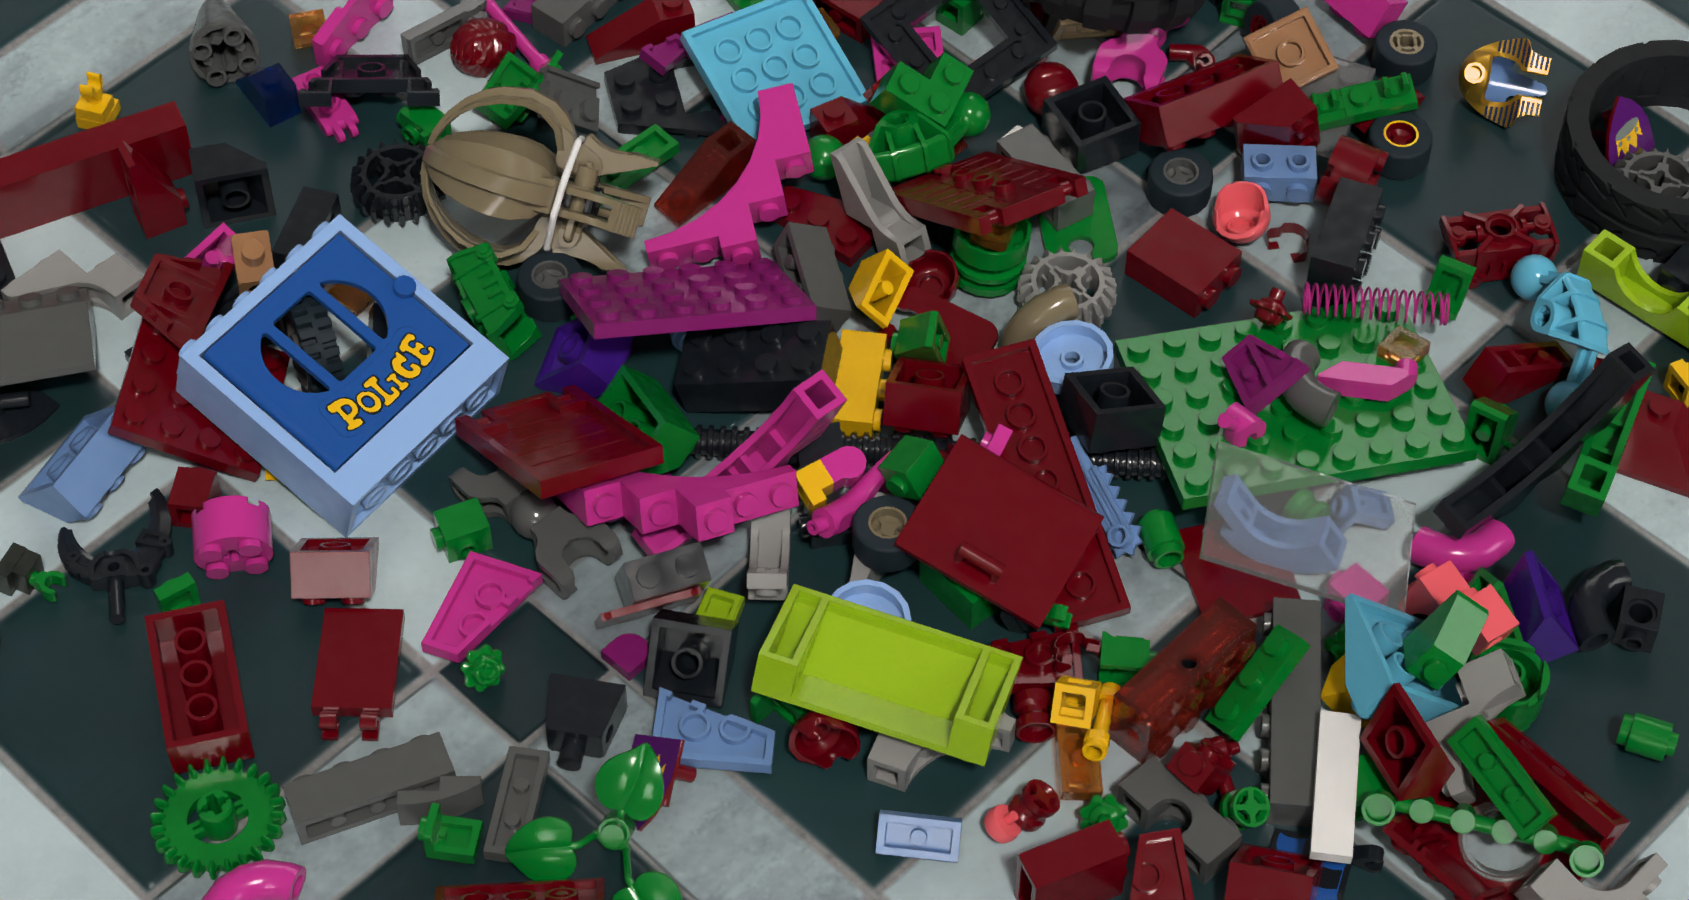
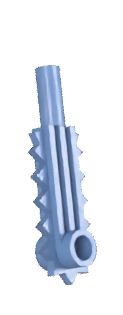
M1077 436L1070 437L1097 513L1105 517L1101 524L1108 539L1110 549L1114 550L1117 558H1120L1125 553L1134 556L1136 547L1144 543L1139 536L1142 526L1131 524L1135 513L1124 511L1128 500L1117 498L1121 487L1110 485L1114 474L1107 473V465L1100 467L1093 465Z

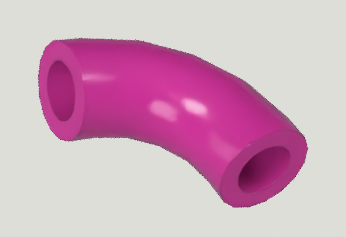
M1492 519L1461 539H1458L1455 535H1447L1423 526L1411 541L1407 559L1423 568L1431 563L1439 567L1451 560L1459 573L1478 571L1480 566L1487 569L1506 556L1514 547L1515 537L1507 525L1495 519Z
M270 859L242 864L216 879L201 900H297L305 882L306 868L292 862Z

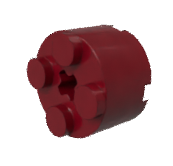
M1341 135L1328 161L1325 174L1320 180L1314 200L1330 207L1340 177L1377 187L1381 175L1376 174L1375 171L1382 172L1389 153L1351 137Z

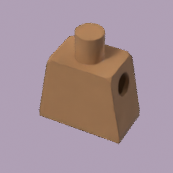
M268 230L230 235L239 296L245 291L252 292L249 289L252 286L259 285L262 276L270 268L274 267Z

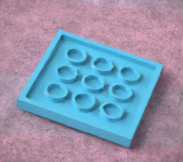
M764 0L681 33L680 41L746 154L753 152L758 139L760 123L758 91L793 83L805 131L810 129V109L840 96L865 105L870 103L871 98L813 0Z

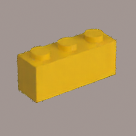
M842 329L840 343L843 349L835 385L846 397L847 401L831 423L840 422L841 431H845V435L851 436L852 432H857V436H863L865 432L869 433V437H873L874 431L881 432L883 409H878L879 401L884 402L887 379H883L884 371L891 372L893 351L887 349V334Z

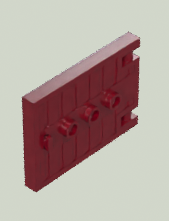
M988 151L953 164H944L934 168L931 173L891 187L901 205L910 215L980 236L993 232L992 226L995 224L1006 227L1066 203L1065 197L1068 195L1079 198L1088 194L1085 176Z
M576 385L563 387V395L555 396L550 392H545L481 410V418L472 419L468 415L455 418L458 437L540 499L664 463L662 444Z

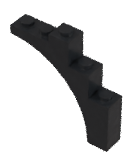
M1629 342L1610 352L1591 374L1534 430L1484 472L1440 501L1433 512L1458 539L1463 538L1492 519L1500 520L1513 512L1540 481L1560 470L1585 440L1605 429L1656 369Z

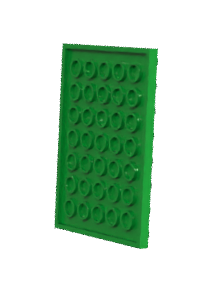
M1396 295L1393 296L1389 322H1387V297H1384L1380 321H1378L1379 302L1378 298L1374 300L1371 321L1369 320L1370 300H1366L1362 320L1360 319L1361 301L1356 302L1354 319H1352L1351 302L1347 303L1345 318H1343V304H1339L1336 318L1334 317L1333 305L1329 306L1327 317L1325 316V307H1320L1319 316L1316 315L1317 308L1311 309L1309 316L1308 310L1306 315H1303L1302 311L1289 312L1293 316L1292 320H1283L1277 327L1267 326L1259 322L1258 319L1252 318L1115 340L1114 353L1121 368L1134 367L1166 406L1161 435L1157 438V446L1155 448L1182 510L1213 505L1222 478L1236 476L1251 497L1256 498L1476 460L1478 448L1409 316L1407 323L1404 322L1405 309L1402 303L1400 304L1398 322L1395 321ZM1249 334L1281 351L1292 340L1301 339L1311 343L1320 354V364L1314 373L1317 379L1319 373L1341 361L1395 367L1398 360L1410 358L1418 364V379L1413 387L1388 402L1341 396L1335 414L1325 428L1295 412L1282 395L1278 396L1256 414L1257 417L1266 423V431L1264 436L1256 440L1250 436L1246 447H1236L1227 442L1223 437V428L1218 425V417L1225 413L1231 404L1238 402L1244 406L1221 357Z

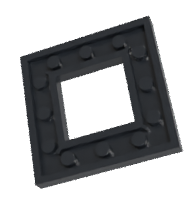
M884 0L861 16L860 23L894 65L901 61L924 75L927 67L937 57L913 29V26L951 0ZM973 0L1005 40L968 65L974 72L964 92L977 93L986 100L1057 50L1058 43L1022 0Z

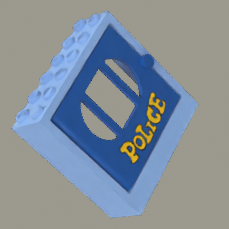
M339 214L330 223L327 221L322 222L313 232L312 239L304 246L301 244L296 245L287 255L286 262L278 269L275 267L270 268L262 276L259 285L252 292H243L235 300L232 309L226 315L222 316L219 314L213 318L206 327V332L197 340L190 339L183 345L178 353L179 363L176 371V391L346 538L456 434V417L468 415L473 418L500 393L509 357ZM320 285H349L371 296L385 315L387 338L382 339ZM307 295L312 296L374 349V352L342 381L337 380L274 326L278 320ZM262 337H267L327 388L328 391L306 393L289 388L279 382L268 371L262 359Z

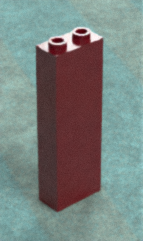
M175 101L0 158V239L129 196L116 143L123 140L165 172L172 181L192 175L188 149H191L188 131Z

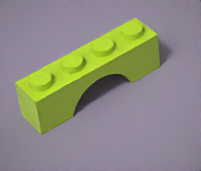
M1604 229L1583 250L1577 275L1588 279L1592 288L1689 349V292H1674L1657 284L1640 265L1635 247Z

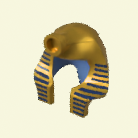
M1527 38L1498 41L1474 50L1464 60L1459 70L1458 82L1463 97L1484 117L1505 128L1512 127L1519 117L1527 115L1539 117L1542 99L1534 96L1540 97L1548 92L1547 87L1543 83H1538L1536 80L1533 81L1532 78L1528 79L1526 76L1517 74L1513 70V65L1516 62L1522 72L1546 77L1548 75L1551 58L1540 56L1534 52L1531 42ZM1515 96L1511 100L1505 101L1507 97Z

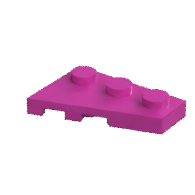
M348 0L343 8L340 6L336 7L312 39L316 64L322 65L324 68L336 55H345L347 50L359 39L364 38L374 25L389 15L394 8L393 0Z
M470 551L421 642L422 651L460 663L466 657L469 650H473L543 583L542 573Z

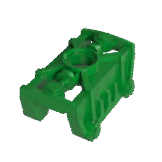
M484 242L458 251L448 257L446 261L453 278L451 279L460 291L461 303L478 332L485 335L486 339L508 356L510 362L518 358L540 339L542 333L533 318H528L523 303L514 291L515 284L506 270L499 269L496 264L498 258L489 243Z

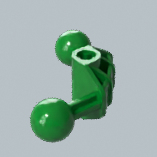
M963 92L945 129L920 112L904 109L894 110L884 115L876 124L869 147L890 186H896L931 173L934 168L952 163L955 159L954 146L962 137L969 138L981 134L989 125L991 110L988 102L981 95L974 92ZM822 134L812 137L808 140L814 172L808 174L817 180L835 178L836 175L830 153L844 145L831 135Z

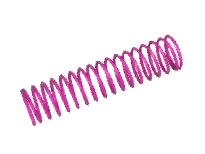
M1306 282L1304 286L1303 315H1306L1307 306L1308 316L1311 314L1312 300L1316 287V315L1319 316L1322 294L1325 287L1326 317L1328 316L1333 288L1334 317H1337L1341 290H1343V318L1346 317L1348 297L1351 289L1352 319L1355 316L1356 302L1360 290V319L1362 320L1366 296L1369 290V320L1371 321L1374 300L1378 290V321L1381 320L1385 292H1387V322L1390 321L1391 305L1395 292L1396 322L1399 320L1400 304L1404 293V322L1407 323L1409 303L1413 293V323H1416L1417 308L1422 293V324H1425L1429 295H1431L1432 304L1431 325L1434 324V313L1438 296H1440L1439 325L1443 324L1446 326L1448 323L1450 310V294L1448 292L1445 294L1444 299L1441 292H1438L1434 299L1433 293L1429 291L1425 299V294L1421 290L1416 299L1414 290H1411L1407 297L1405 289L1401 291L1399 296L1395 288L1390 296L1388 288H1385L1381 296L1379 287H1376L1372 297V290L1368 286L1363 297L1361 286L1354 293V288L1350 285L1346 293L1345 287L1342 284L1337 294L1336 285L1332 284L1328 294L1327 284L1324 283L1321 287L1320 295L1317 282L1314 283L1312 291H1310L1309 282Z

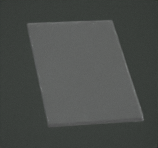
M1218 441L1212 466V477L1199 559L1344 604L1345 597L1352 593L1405 613L1416 503Z

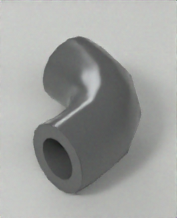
M1301 339L1292 340L1287 344L1283 352L1301 360L1311 370L1281 395L1295 412L1325 428L1335 414L1341 393L1324 385L1315 377V370L1320 364L1318 350L1307 341Z

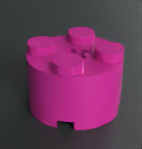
M231 495L213 498L204 502L203 510L198 513L196 508L191 514L194 562L197 566L206 570L208 578L215 580L224 579L230 575V572L245 570L250 574H261L269 569L268 562L273 557L271 514L267 504L258 500L259 506L249 504L248 497Z

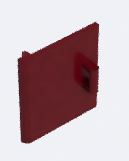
M961 434L893 546L1039 630L1093 536L1098 532L1099 526L1105 517Z

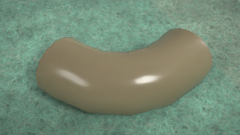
M1066 283L1055 286L1036 295L1019 308L1006 324L999 347L1036 338L1039 333L1050 325L1078 318L1079 308L1070 286Z

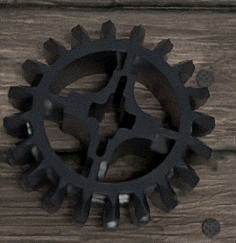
M394 139L393 144L388 146L380 142L378 150L368 148L366 156L358 157L357 166L352 167L350 190L354 204H356L357 208H360L364 217L371 216L375 224L384 220L388 228L394 222H399L404 227L406 221L411 220L418 225L420 216L430 218L422 195V185H420V172L426 148L423 142L416 146H413L410 139L405 144H399ZM432 181L439 200L446 199V194Z

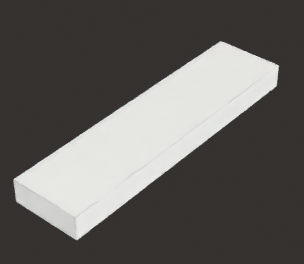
M1320 710L1309 859L1351 864L1360 748L1359 737L1361 731V717L1357 714Z

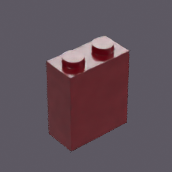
M1171 208L1127 250L1125 274L1188 315L1196 318L1205 308L1210 309L1216 303L1220 293L1227 286L1232 287L1236 284L1242 273L1240 268L1242 251Z
M1110 819L1018 854L1014 893L1016 900H1108L1121 895L1124 878L1127 876V856L1130 855V847L1125 835L1121 831L1116 832Z

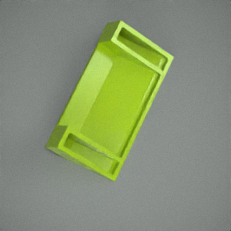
M793 584L758 654L751 691L985 767L1023 657Z

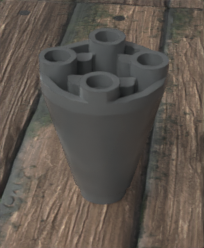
M206 0L199 9L190 40L188 55L192 68L201 78L206 79L209 85L215 87L239 81L257 70L259 67L260 49L254 33L224 0Z

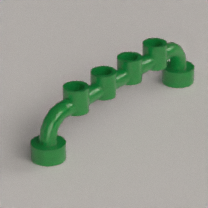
M1381 789L1369 792L1362 803L1361 811L1364 819L1374 826L1388 824L1393 819L1396 811L1409 814L1417 823H1427L1433 820L1449 824L1453 830L1461 834L1469 833L1472 830L1492 835L1495 841L1501 844H1508L1514 840L1533 845L1542 854H1550L1554 851L1569 854L1571 869L1575 874L1583 878H1591L1598 875L1604 866V853L1598 844L1592 841H1579L1559 835L1556 827L1548 823L1529 839L1522 841L1502 814L1497 815L1495 818L1478 815L1473 806L1467 803H1460L1454 808L1435 804L1433 797L1398 801L1394 794Z

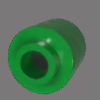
M1154 509L1145 513L1137 526H1142L1139 535L1144 542L1143 546L1149 561L1153 562L1159 569H1167L1178 565L1184 559L1185 544L1174 515L1169 511Z
M1636 712L1635 716L1625 713L1616 744L1625 746L1624 751L1662 762L1665 755L1673 757L1680 734L1672 732L1674 723Z

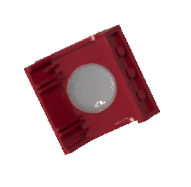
M1506 718L1488 720L1487 722L1505 746L1509 748L1532 778L1535 785L1558 813L1548 824L1556 827L1559 835L1579 841L1595 842L1601 847L1605 857L1630 824V821ZM1473 777L1478 801L1470 803V805L1473 806L1476 814L1495 818L1501 812ZM1442 790L1438 796L1433 797L1435 804L1454 808L1459 804L1451 796L1447 798ZM1409 814L1393 817L1382 829L1390 837L1391 844L1396 850L1404 855L1411 856L1422 866V871L1430 879L1442 883L1454 893L1453 897L1455 900H1519L1514 893L1540 866L1555 859H1558L1581 883L1586 879L1573 872L1570 867L1569 854L1558 851L1542 854L1533 845L1514 840L1508 844H1501L1495 841L1492 835L1474 830L1461 834L1453 830L1449 824L1433 820L1427 823H1417Z

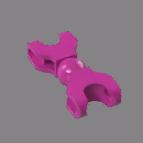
M1188 17L1182 25L1174 28H1179L1187 24L1190 20V17ZM1152 28L1148 34H1125L1123 31V34L1118 38L1109 39L1101 43L1093 63L1091 81L1107 76L1111 83L1120 78L1131 79L1140 84L1142 91L1164 83V73L1167 69L1168 59L1160 48L1164 45L1169 30L1164 31L1160 28Z

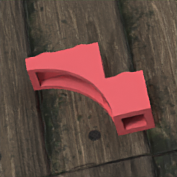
M1451 560L1439 567L1431 563L1420 570L1414 576L1416 580L1403 590L1405 596L1396 606L1398 611L1409 615L1424 614L1429 616L1456 590H1459L1486 608L1489 613L1472 649L1475 656L1506 639L1520 624L1491 584L1480 591H1477L1475 587L1470 588Z

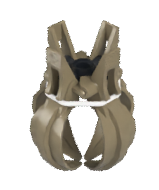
M513 86L488 88L464 98L446 112L432 130L427 143L430 145L426 146L423 155L420 175L422 195L430 218L442 236L456 249L461 251L487 242L498 258L496 264L510 266L524 262L543 247L546 252L552 249V253H565L572 257L589 261L602 270L621 269L628 271V268L594 237L586 227L589 224L634 239L637 226H643L652 197L600 182L602 175L656 167L660 164L661 160L659 158L648 157V155L640 154V152H625L613 149L602 143L592 133L586 137V140L582 135L577 138L574 124L564 107L557 100L533 88ZM509 104L523 106L541 114L554 130L557 154H554L545 145L527 137L499 131H463L446 135L438 141L437 139L452 121L467 111L479 106ZM432 181L452 199L465 207L487 216L505 220L531 219L541 212L545 214L538 219L534 230L524 241L507 246L490 243L471 234L451 217L439 200ZM605 194L621 197V200H618ZM601 204H604V205L610 206V207H612V208L609 209V208H606V207H603V206H600V205H601ZM597 215H598V216H602V217H607L608 220H605V219H602V218H600V217H597Z

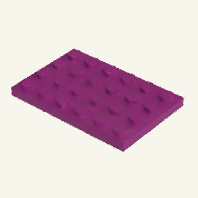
M754 258L750 260L749 264L740 265L733 261L715 262L714 266L709 267L688 263L680 265L679 269L672 270L651 266L644 268L643 272L636 273L614 269L607 271L606 275L599 276L578 272L571 274L570 278L559 279V294L594 340L816 320L817 317L816 304L774 261L768 258Z

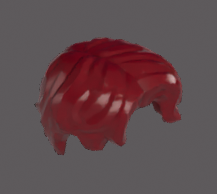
M488 17L473 18L461 25L453 33L450 43L451 58L458 70L465 72L467 75L486 78L498 66L508 51L514 55L517 39L514 33L508 31L504 22Z

